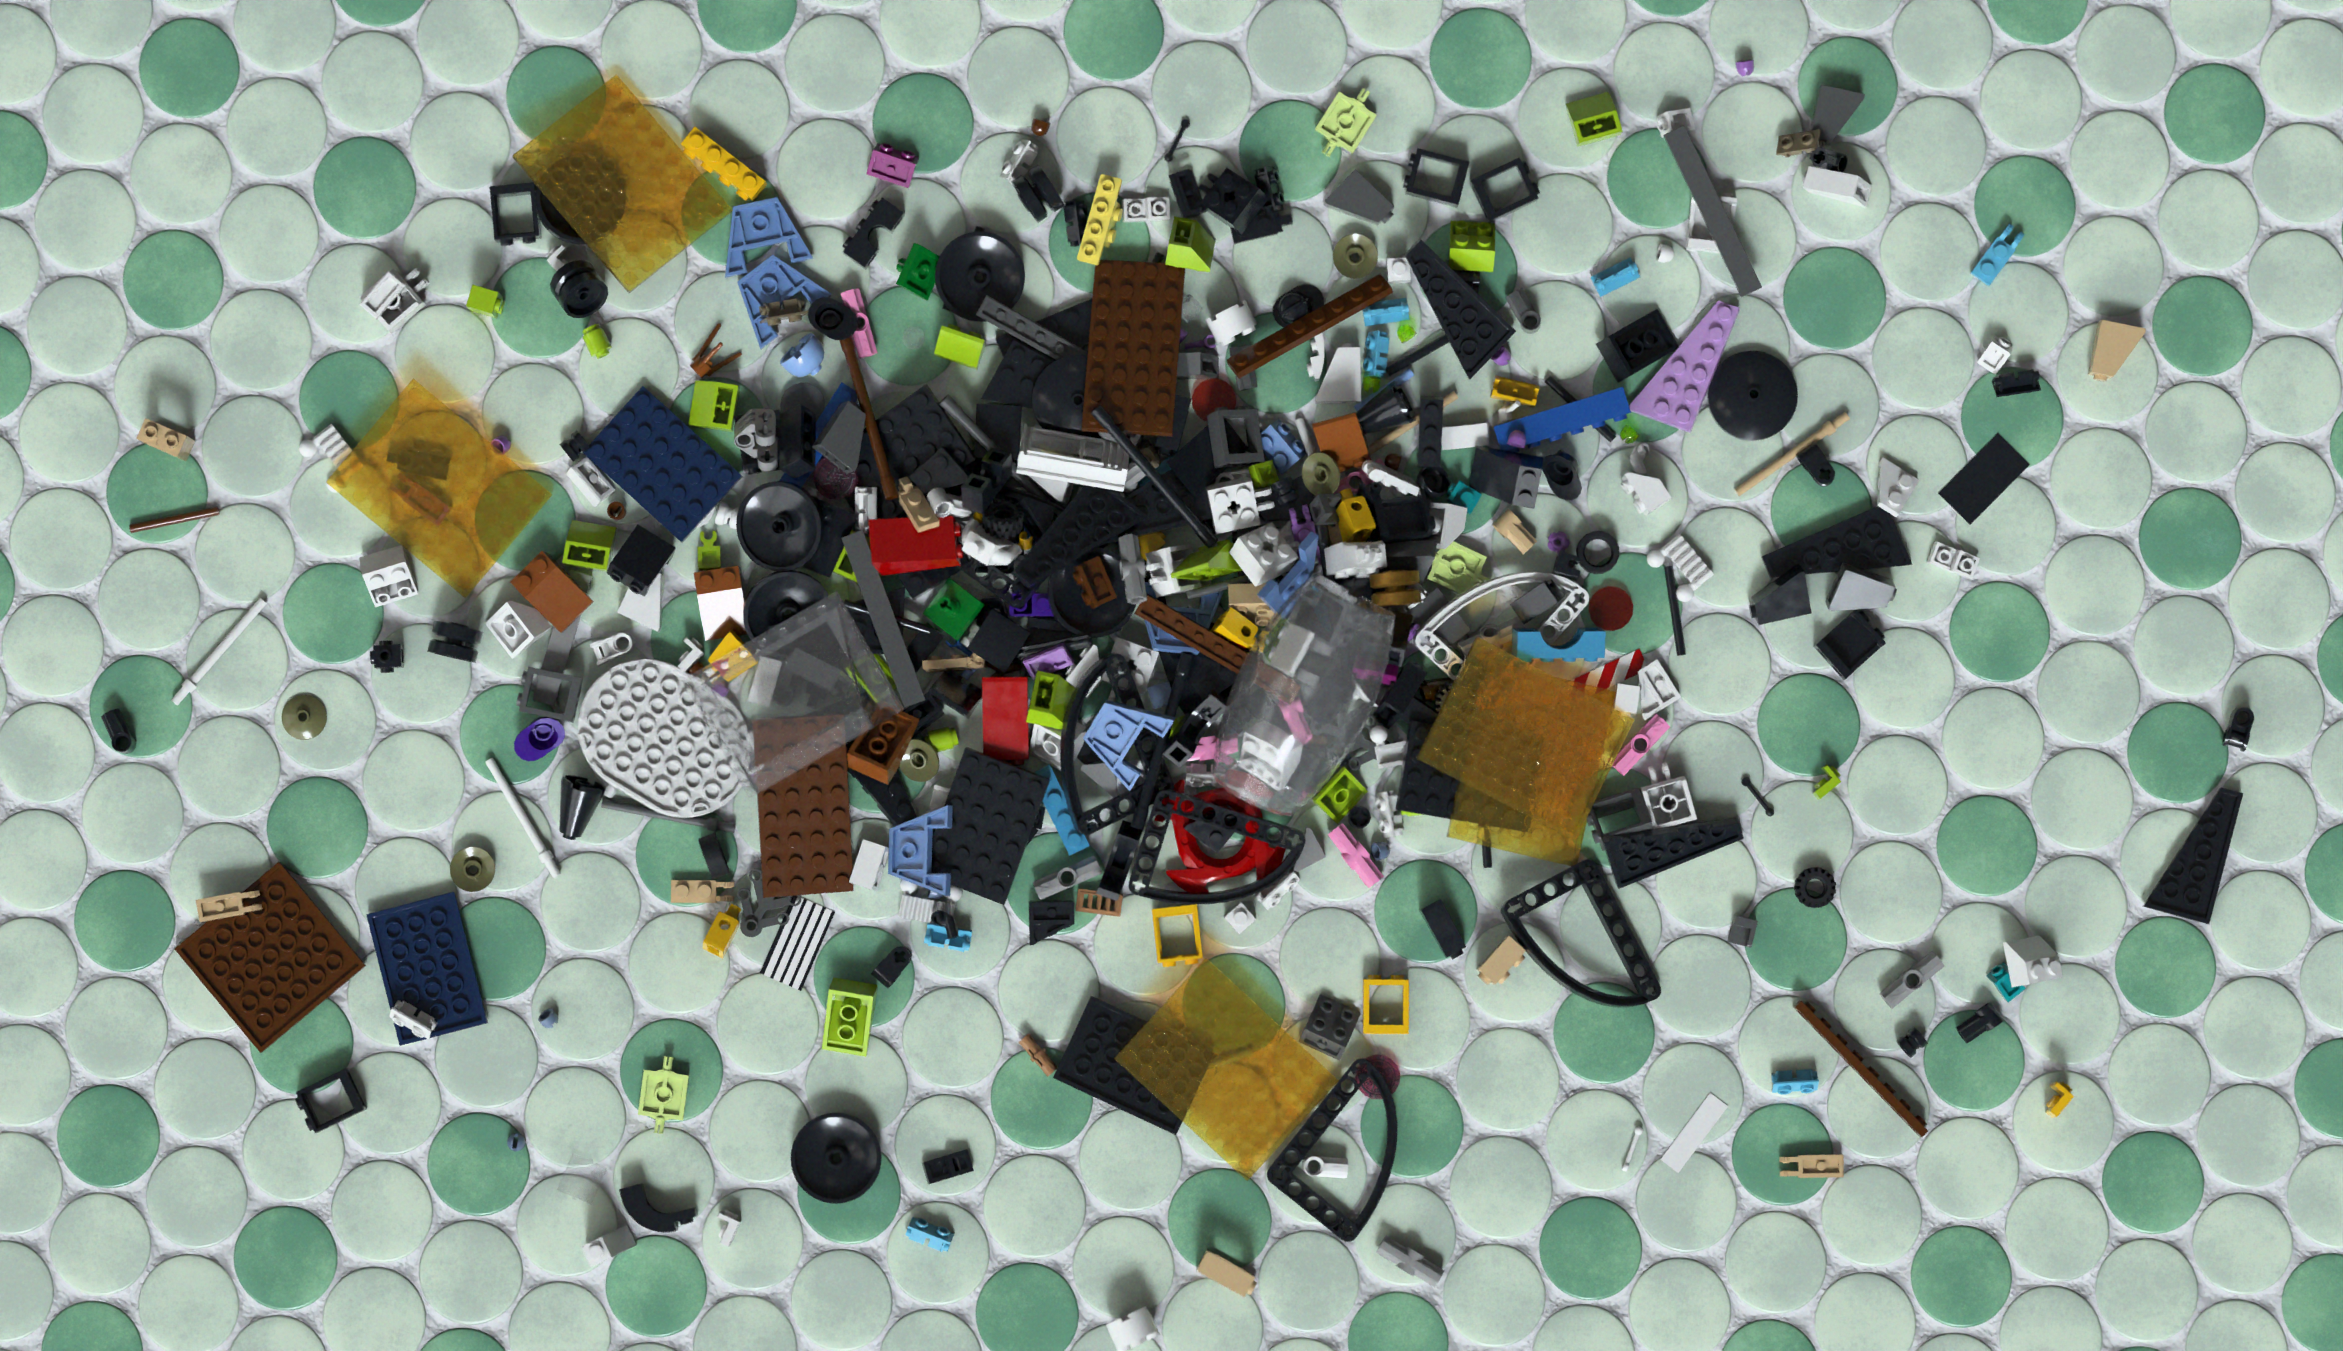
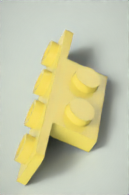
M1104 174L1100 175L1079 248L1078 261L1097 266L1099 265L1103 248H1109L1110 244L1114 243L1116 238L1115 226L1122 217L1121 205L1117 202L1122 184L1120 178Z

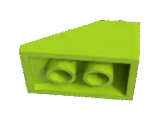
M1223 540L1217 542L1215 547H1199L1198 552L1191 553L1171 573V578L1208 581L1242 571L1241 567L1229 553L1235 543H1231L1230 540Z
M833 977L828 991L822 1043L823 1050L867 1056L878 985Z

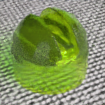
M1407 324L1401 325L1397 330L1398 338L1402 344L1417 334L1414 328Z
M1363 377V388L1367 393H1369V387L1373 388V393L1380 389L1381 378Z
M1627 424L1620 432L1621 440L1626 439L1625 443L1627 444L1635 442L1640 436Z

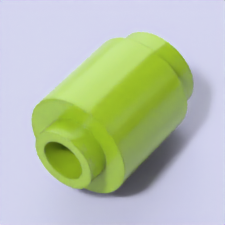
M599 324L589 326L582 331L584 334L582 338L591 357L596 356L597 359H600L609 354L608 350L612 346L604 329L600 328Z
M944 727L928 731V736L924 737L925 741L932 745L936 752L953 749L954 746L959 745L955 728Z

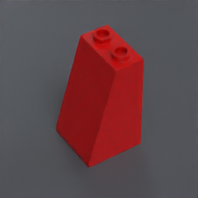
M953 516L937 517L939 519L938 527L918 533L909 518L868 520L872 564L881 576L960 566V558H963L962 544H959L958 538L962 534L961 524L957 523Z
M982 677L983 753L1002 761L1011 760L1013 765H1024V760H1029V723L1026 722L1029 709L1028 677Z

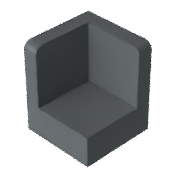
M1340 493L1318 494L1309 504L1315 525H1332L1339 522L1335 505L1342 499Z
M1737 915L1734 916L1728 942L1751 948L1758 921Z

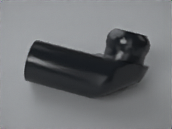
M941 910L932 913L931 921L946 928L948 939L959 937L954 916Z

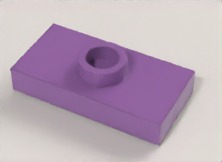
M1063 642L1024 658L1023 663L1032 680H1035L1037 671L1053 673L1073 665L1074 660Z

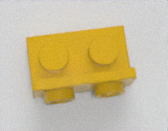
M2063 1081L2050 1084V1087L2059 1094V1096L2054 1095L2046 1104L2048 1107L2046 1113L2052 1118L2058 1117L2074 1097L2070 1093L2072 1089Z

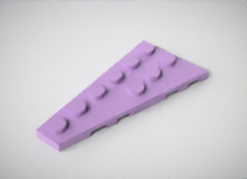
M1718 300L1629 405L1630 411L1691 433L1740 308Z

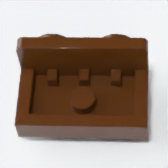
M1099 556L1073 567L1075 572L1072 574L1077 585L1081 584L1084 591L1081 595L1086 606L1090 605L1091 608H1096L1103 603L1117 598Z

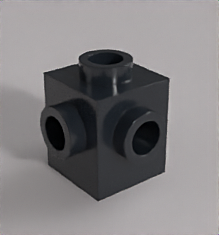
M389 640L379 641V645L373 646L374 651H370V663L374 664L375 669H380L381 673H393L394 668H404L403 645L393 644V641ZM388 653L389 658L387 660H384L385 654Z

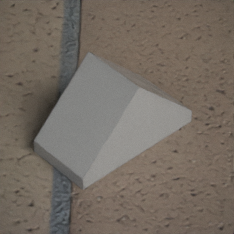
M1105 763L1088 764L1080 767L1081 771L1113 798L1117 796L1116 776Z
M1306 827L1304 833L1306 837L1305 846L1293 869L1295 872H1299L1326 857L1312 829Z

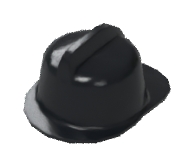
M1302 284L1283 294L1276 300L1273 306L1275 321L1281 327H1285L1323 306L1324 297L1322 292L1311 284Z
M819 298L811 304L808 310L810 324L833 340H845L851 337L858 327L856 314L833 298Z
M1563 449L1554 455L1546 456L1543 459L1542 471L1553 493L1563 500L1576 499L1581 494L1582 489L1577 474V460L1572 455L1565 453Z

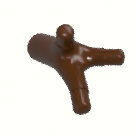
M986 661V666L996 670L990 677H1002L1004 674L1018 671L1021 668L1019 661L1011 663L1008 670L1003 672Z

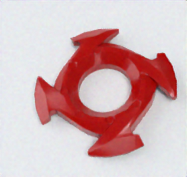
M1236 768L1233 769L1232 777L1235 779L1234 785L1193 795L1194 797L1219 805L1228 803L1238 811L1263 818L1262 812L1253 798L1275 797L1274 792L1263 781L1248 772ZM1183 779L1174 785L1175 791L1184 793L1185 782ZM1168 796L1163 799L1162 804L1166 805L1167 802L1175 803L1173 808L1177 809V804L1181 797L1176 796V801L1169 799ZM1186 800L1181 803V808L1185 812H1191L1194 809V804L1192 801ZM1206 807L1202 813L1205 814L1214 809ZM1172 813L1170 820H1172L1178 852L1187 869L1167 870L1166 874L1178 887L1186 892H1209L1206 889L1207 882L1240 876L1255 867L1257 880L1266 876L1281 864L1286 849L1279 846L1274 849L1269 847V844L1246 836L1242 848L1234 856L1226 859H1215L1203 853L1197 845L1195 836L1184 829L1183 825L1189 821L1191 823L1195 820ZM1158 814L1155 817V821L1163 823L1165 818ZM1251 820L1247 822L1246 829L1254 833L1259 829V825L1256 821Z

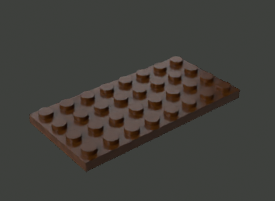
M1100 260L1099 265H1095L1082 431L1109 433L1090 413L1097 405L1101 404L1125 434L1173 436L1186 268L1165 265V263Z
M844 713L753 720L763 898L854 891L853 883L849 882L853 870Z

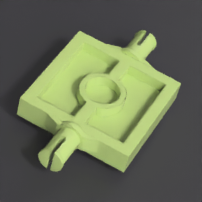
M1362 88L1356 99L1338 92L1315 128V131L1325 136L1328 140L1327 145L1322 151L1324 155L1326 154V156L1330 157L1336 146L1342 147L1352 154L1354 153L1377 117L1376 114L1368 110L1363 104L1370 94L1369 91Z
M1453 541L1446 549H1440L1435 553L1432 569L1427 579L1460 595L1474 587L1477 583L1481 584L1490 580V578L1481 575L1482 567L1487 557Z
M664 1056L662 1070H644L638 1115L650 1116L656 1119L654 1133H658L659 1130V1134H663L664 1122L666 1120H684L689 1075L677 1074L671 1071L673 1057H669L668 1061V1057Z

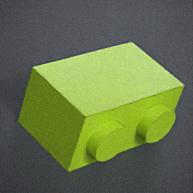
M472 285L466 307L472 312L497 319L498 314H502L505 301H503V296L499 292Z

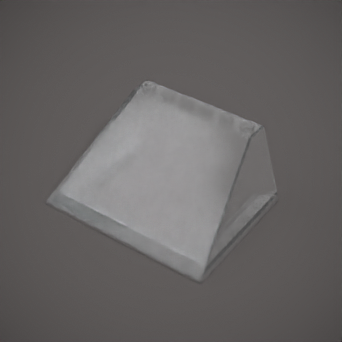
M837 591L681 680L748 798L904 710L903 705Z

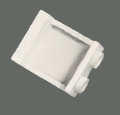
M1719 193L1720 201L1734 227L1738 198H1733V194ZM1691 196L1686 250L1719 253L1704 219Z

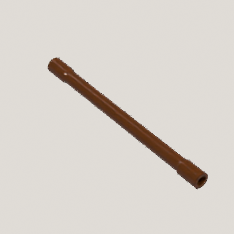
M851 336L839 341L846 357L861 411L866 414L865 426L881 477L886 500H892L897 498L899 494L889 468L856 355L853 337Z

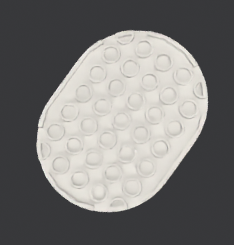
M636 659L623 662L602 674L589 688L582 701L578 716V737L582 752L591 768L604 781L658 813L679 818H691L711 813L725 805L737 794L750 770L752 745L747 734L750 731L739 709L727 697L724 699L721 695L714 692L712 687L673 664L656 659Z

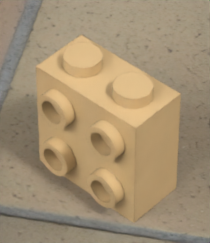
M1253 583L1228 584V609L1232 607L1253 624L1261 627L1273 625L1274 616H1276L1257 595L1266 583L1257 587Z
M1506 936L1476 969L1480 972L1477 976L1487 985L1490 983L1495 985L1497 982L1502 984L1510 975L1508 970L1512 966L1517 967L1525 959L1523 953L1526 950L1510 936Z

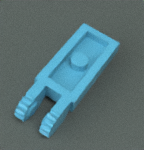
M2010 223L2002 234L1994 240L1971 272L1973 276L1988 287L2015 252L2016 246L2025 235L2022 232L2018 233L2011 245L2003 241L2012 231L2013 226Z

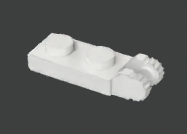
M1366 460L1362 463L1361 468L1367 473L1369 479L1375 482L1380 481L1387 487L1393 485L1405 495L1408 493L1415 496L1418 495L1420 487L1411 477L1372 460Z

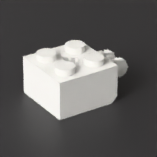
M394 268L390 270L392 274L406 285L396 297L398 299L396 300L397 303L389 305L378 318L391 334L426 305L417 294L429 284V280L427 278L421 280L413 289L408 285L420 274L421 271L418 268H415L404 278ZM380 279L374 285H372L367 291H365L359 298L363 300L367 296V294L373 289V287L380 281Z
M1250 477L1212 484L1206 487L1212 523L1216 534L1261 525L1258 511L1274 507V501L1256 504V497L1267 496L1272 491L1271 488L1254 490ZM1235 501L1238 506L1233 510L1228 508L1231 506V502Z
M1271 522L1238 537L1229 553L1254 586L1257 587L1288 572L1298 558L1295 551L1299 548L1300 544L1298 541L1288 544L1287 541L1292 536L1291 532L1285 531L1280 533Z
M1383 541L1341 542L1324 549L1327 576L1335 575L1336 579L1349 578V575H1356V578H1367L1369 575L1378 574L1380 569L1387 567L1385 544Z
M1191 544L1163 548L1146 554V570L1150 571L1152 579L1149 582L1156 594V598L1186 593L1188 590L1202 587L1200 580L1171 578V573L1193 553Z
M1117 637L1111 653L1121 654L1127 663L1134 661V666L1137 669L1135 671L1132 670L1131 674L1139 694L1144 696L1159 652ZM1113 659L1114 663L1111 664V667L1117 669L1116 664L1119 663V660ZM1104 672L1101 680L1110 684L1107 673ZM1121 678L1118 682V687L1126 689L1128 681L1126 678ZM1113 689L1108 698L1109 701H1114L1116 698Z
M1664 762L1661 763V769L1665 781L1658 783L1654 767H1648L1652 785L1641 787L1639 790L1652 821L1653 829L1671 827L1696 820L1697 817L1685 776L1671 779L1668 765ZM1666 797L1669 800H1673L1674 804L1670 806L1671 810H1667V807L1664 808L1662 805Z

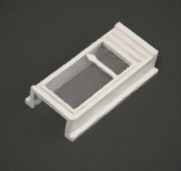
M1024 423L1016 473L1124 491L1129 455L1118 443L1105 439L1027 427V424Z

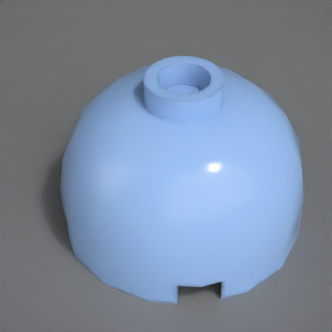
M810 333L799 340L800 343L795 348L792 346L780 360V364L784 369L794 376L804 377L808 374L813 376L822 368L820 363L824 359L823 345L813 333Z

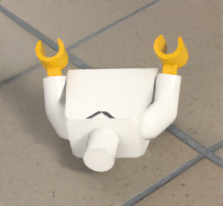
M974 512L973 519H970L961 534L964 544L962 550L986 565H1008L1022 553V549H1031L1033 536L1027 539V532L1020 533L1018 544H1014L1002 536L1001 539H998L997 535H994V537L990 536V532L986 533L985 529L980 525L983 520V513Z

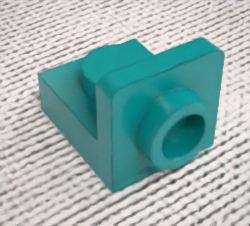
M1461 480L1457 484L1453 482L1446 493L1450 496L1447 500L1448 502L1467 508L1468 514L1472 513L1482 494L1465 485Z
M2004 962L1995 966L1986 975L2007 1002H2010L2026 989L2024 985L2011 986L2008 966Z

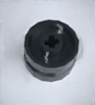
M1037 164L1028 170V176L1033 183L1032 185L1022 175L1011 182L1026 210L1039 223L1047 218V210L1043 205L1044 202L1054 212L1064 207V203L1044 171Z
M575 260L565 264L553 275L550 283L552 294L566 314L573 318H584L594 314L603 306L608 296V287L592 264L585 260Z
M434 621L432 632L437 636L445 637V640H430L427 652L476 663L478 651L465 645L466 643L480 644L483 632L458 623Z

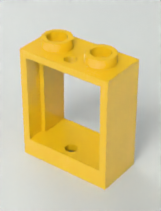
M1197 904L1152 909L1158 963H1162L1163 967L1176 966V961L1184 960L1185 965L1198 964V959H1202L1203 956ZM1192 914L1196 953L1163 957L1159 918Z
M1368 975V979H1363V1034H1409V980H1404V975H1391L1390 979H1381V975ZM1369 985H1403V1025H1369Z

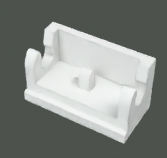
M863 839L849 882L877 891L889 857V848Z

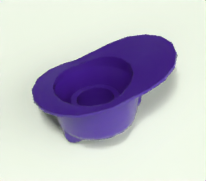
M547 717L536 718L516 736L514 750L522 760L536 761L563 742L565 729L556 719Z

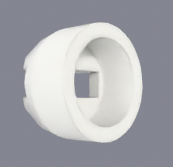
M1660 244L1657 250L1656 261L1663 263L1671 261L1674 257V250L1668 245Z

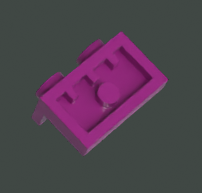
M887 143L877 144L873 149L866 174L909 188L919 157L915 156L911 151L893 149L894 147Z

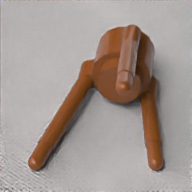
M721 323L716 325L698 354L692 358L694 362L690 366L701 378L706 374L710 377L715 371L742 355L741 352H738L711 368L713 362L710 359L723 346V343L720 342L707 356L704 352L720 329Z

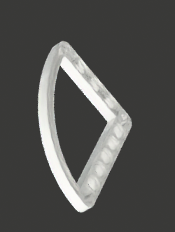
M1529 571L1506 574L1476 585L1444 605L1417 630L1413 636V642L1452 680H1456V683H1459L1461 679L1458 675L1454 676L1451 673V667L1455 663L1462 664L1464 661L1438 639L1433 632L1465 605L1485 594L1506 586L1531 582L1542 583L1545 580L1552 579L1557 586L1569 591L1536 628L1540 631L1543 640L1547 644L1552 645L1588 604L1589 594L1577 583L1552 573ZM1575 593H1577V594H1581V593H1582V595H1581L1582 602L1576 601V602L1572 605L1573 607L1576 608V609L1573 611V609H1572L1570 606L1566 605V603H1567V601H1568V603L1572 604V603L1575 601V599H1576V598L1574 597V594H1575ZM1566 608L1569 612V617L1564 621H1560L1558 612ZM1547 625H1551L1554 628V634L1549 638L1543 635V629ZM1428 635L1427 640L1434 646L1430 648L1424 643L1420 645V636ZM1443 648L1446 651V657L1441 661H1437L1435 652ZM1512 655L1488 683L1482 680L1478 687L1473 690L1476 702L1486 709L1496 708L1540 658H1532V662H1524V668L1521 671H1515L1513 663L1517 658ZM1502 676L1509 678V685L1506 688H1500L1498 685V680ZM1492 686H1494L1495 689H1497L1498 691L1502 692L1500 695L1498 693H1495L1492 696L1493 703L1487 702L1485 704V695H1492L1494 692V690L1491 689Z

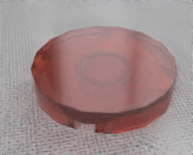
M1207 379L1201 382L1193 392L1192 408L1196 415L1205 422H1208L1207 415L1215 412V408L1228 407V410H1234L1236 406V394L1232 386L1221 379Z
M1607 586L1593 594L1589 602L1588 613L1591 621L1597 627L1605 631H1616L1629 623L1633 615V603L1626 591L1618 587Z

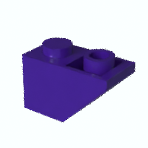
M1034 593L1029 601L1020 608H1014L1009 605V617L1055 618L1049 607L1047 593ZM1012 594L1014 600L1022 598L1020 594Z

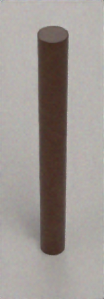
M218 506L129 524V529L131 533L217 516L220 515Z

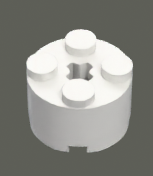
M1246 300L1241 301V307L1235 304L1213 315L1215 319L1213 321L1210 318L1205 319L1217 344L1221 343L1222 346H1225L1236 340L1235 335L1241 333L1242 336H1245L1256 330L1254 325L1257 322Z
M1146 1306L1106 1325L1118 1351H1126L1160 1335Z

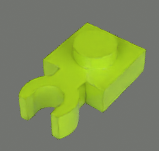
M704 531L700 532V541L704 546L697 547L698 571L721 568L720 546H714L717 541L716 531L712 532L713 537L710 540L704 538Z

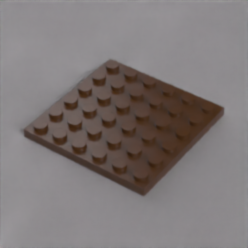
M281 862L274 865L242 892L259 890L260 896L243 898L244 907L262 904V910L207 921L175 948L179 956L260 1053H263L366 967L364 962Z

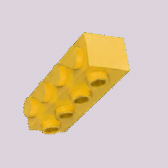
M695 126L681 143L684 148L682 152L692 160L696 157L702 162L700 166L710 174L712 171L720 176L718 180L727 187L732 185L736 188V194L745 201L749 198L754 202L767 186L764 179Z

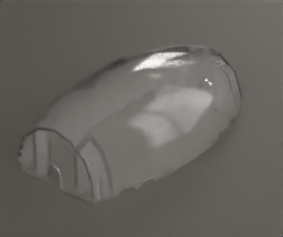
M1317 573L1311 575L1291 594L1272 616L1253 644L1230 691L1215 746L1212 772L1215 781L1240 799L1277 815L1292 816L1297 813L1328 782L1351 751L1377 699L1384 679L1383 676L1388 664L1390 646L1393 640L1395 614L1363 597L1355 598L1349 595L1348 589Z

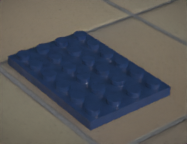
M644 386L638 390L589 444L591 448L586 452H582L682 543L743 477Z
M455 892L366 914L390 1010L392 1007L394 1008L398 1000L401 1002L404 1000L417 1008L414 1014L415 1017L423 1011L435 1018L434 1021L438 1023L435 1029L431 1031L430 1038L488 1023ZM394 1023L399 1046L427 1039L416 1036L406 1026H399Z

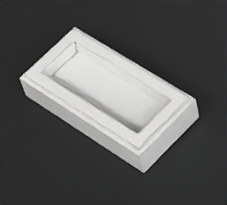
M388 270L359 305L375 319H378L406 285Z

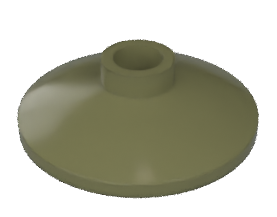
M1350 234L1341 238L1333 251V262L1336 269L1342 275L1352 279L1363 278L1370 274L1378 260L1375 244L1368 237L1361 234ZM1353 253L1359 255L1358 261H1353L1351 259V255Z
M1317 452L1307 457L1302 467L1303 482L1309 492L1315 496L1318 494H1333L1340 484L1338 464L1326 453Z
M299 695L292 698L286 703L282 711L284 729L289 735L300 740L315 738L323 731L327 722V713L324 705L317 698L309 695ZM301 713H306L307 719L305 721L299 719Z
M911 739L899 767L909 779L925 782L937 774L939 757L936 750L928 742L921 739Z
M467 847L457 852L450 864V875L453 882L460 889L468 892L481 891L492 882L495 875V863L491 855L484 849ZM472 865L478 868L475 874L470 873L469 869Z

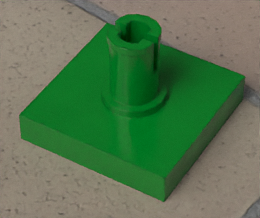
M914 243L907 259L900 258L898 261L904 264V266L899 264L896 266L897 271L901 272L896 284L921 299L928 301L935 285V268L939 255Z
M948 578L922 614L958 641L985 604L954 580Z

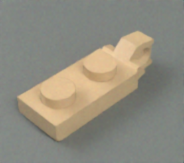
M908 477L899 479V502L917 532L938 527L939 519L922 491L917 486L913 487Z
M974 653L967 658H964V655H951V659H942V656H931L929 660L922 661V669L928 673L986 668V660Z

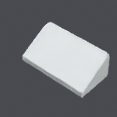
M587 456L573 465L567 472V476L594 507L598 506L615 492V488Z

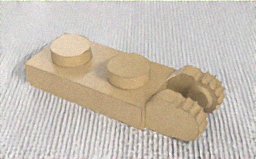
M671 880V903L734 901V896L731 895L717 896V887L732 888L734 887V882Z
M259 890L245 893L236 892L196 900L199 922L244 915L245 912L262 910V904H253L244 907L243 898L260 896Z
M1843 1154L1779 1157L1780 1162H1797L1798 1171H1780V1176H1798V1178L1844 1177Z

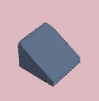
M1169 680L1147 688L1154 709L1167 705L1171 693Z

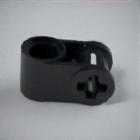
M1816 443L1811 444L1796 455L1800 464L1818 485L1828 486L1833 482L1835 471ZM1821 470L1824 473L1827 471L1830 473L1828 476L1829 480L1819 478Z
M2239 707L2232 711L2222 739V746H2234L2240 748L2242 752L2246 750L2254 721V714L2251 709ZM2240 711L2246 712L2248 716L2247 721L2243 724L2239 723L2237 719Z
M903 946L894 948L878 964L871 975L888 989L912 959L911 951ZM904 951L906 953L904 955V958L906 959L905 962H897L896 959L898 956L896 955V952L901 953Z

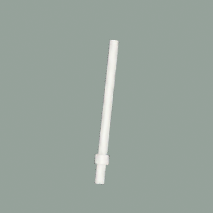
M259 598L189 679L186 678L181 684L182 688L171 701L178 706L189 692L192 693L197 688L196 684L267 604L263 599Z
M493 758L487 760L485 763L538 851L541 863H545L553 878L561 875L553 861V854L550 849H546Z

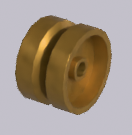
M1393 570L1369 575L1370 587L1374 589L1385 588V592H1377L1371 596L1372 607L1421 603L1420 590L1406 589V586L1416 585L1420 582L1419 571Z

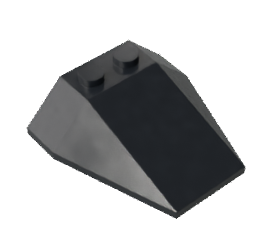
M1211 622L1209 630L1214 626L1213 622ZM1248 648L1245 649V651L1252 654ZM1159 651L1167 680H1169L1172 689L1181 653ZM1201 652L1198 655H1192L1194 658L1189 675L1186 678L1179 708L1186 714L1199 699H1203L1212 690L1220 694L1243 677Z

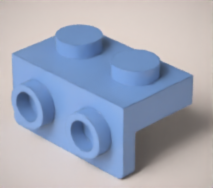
M1279 419L1261 433L1263 453L1269 460L1273 461L1275 468L1281 475L1307 454L1303 443L1296 439L1290 432V428Z

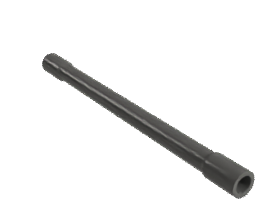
M949 394L940 401L939 405L952 418L956 419L987 452L990 448L1001 450ZM1012 461L1011 476L1027 492L1053 502L1027 475L1016 473L1017 465Z

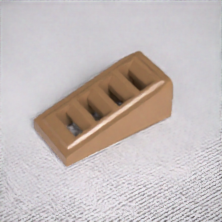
M1078 889L1075 911L1120 917L1123 894H1120L1118 901H1115L1114 911H1109L1111 899L1106 898L1105 910H1100L1102 896L1096 894L1097 891ZM1084 894L1089 895L1087 908L1083 907ZM1093 895L1098 896L1096 909H1092Z

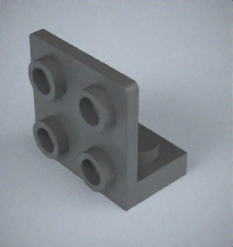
M1319 995L1298 1042L1340 1060L1361 1013L1324 995Z

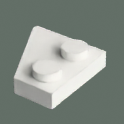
M1882 457L1878 464V467H1880V478L1878 479L1879 494L1877 506L1897 517L1919 480Z
M1658 659L1638 671L1643 720L1648 719L1681 698Z

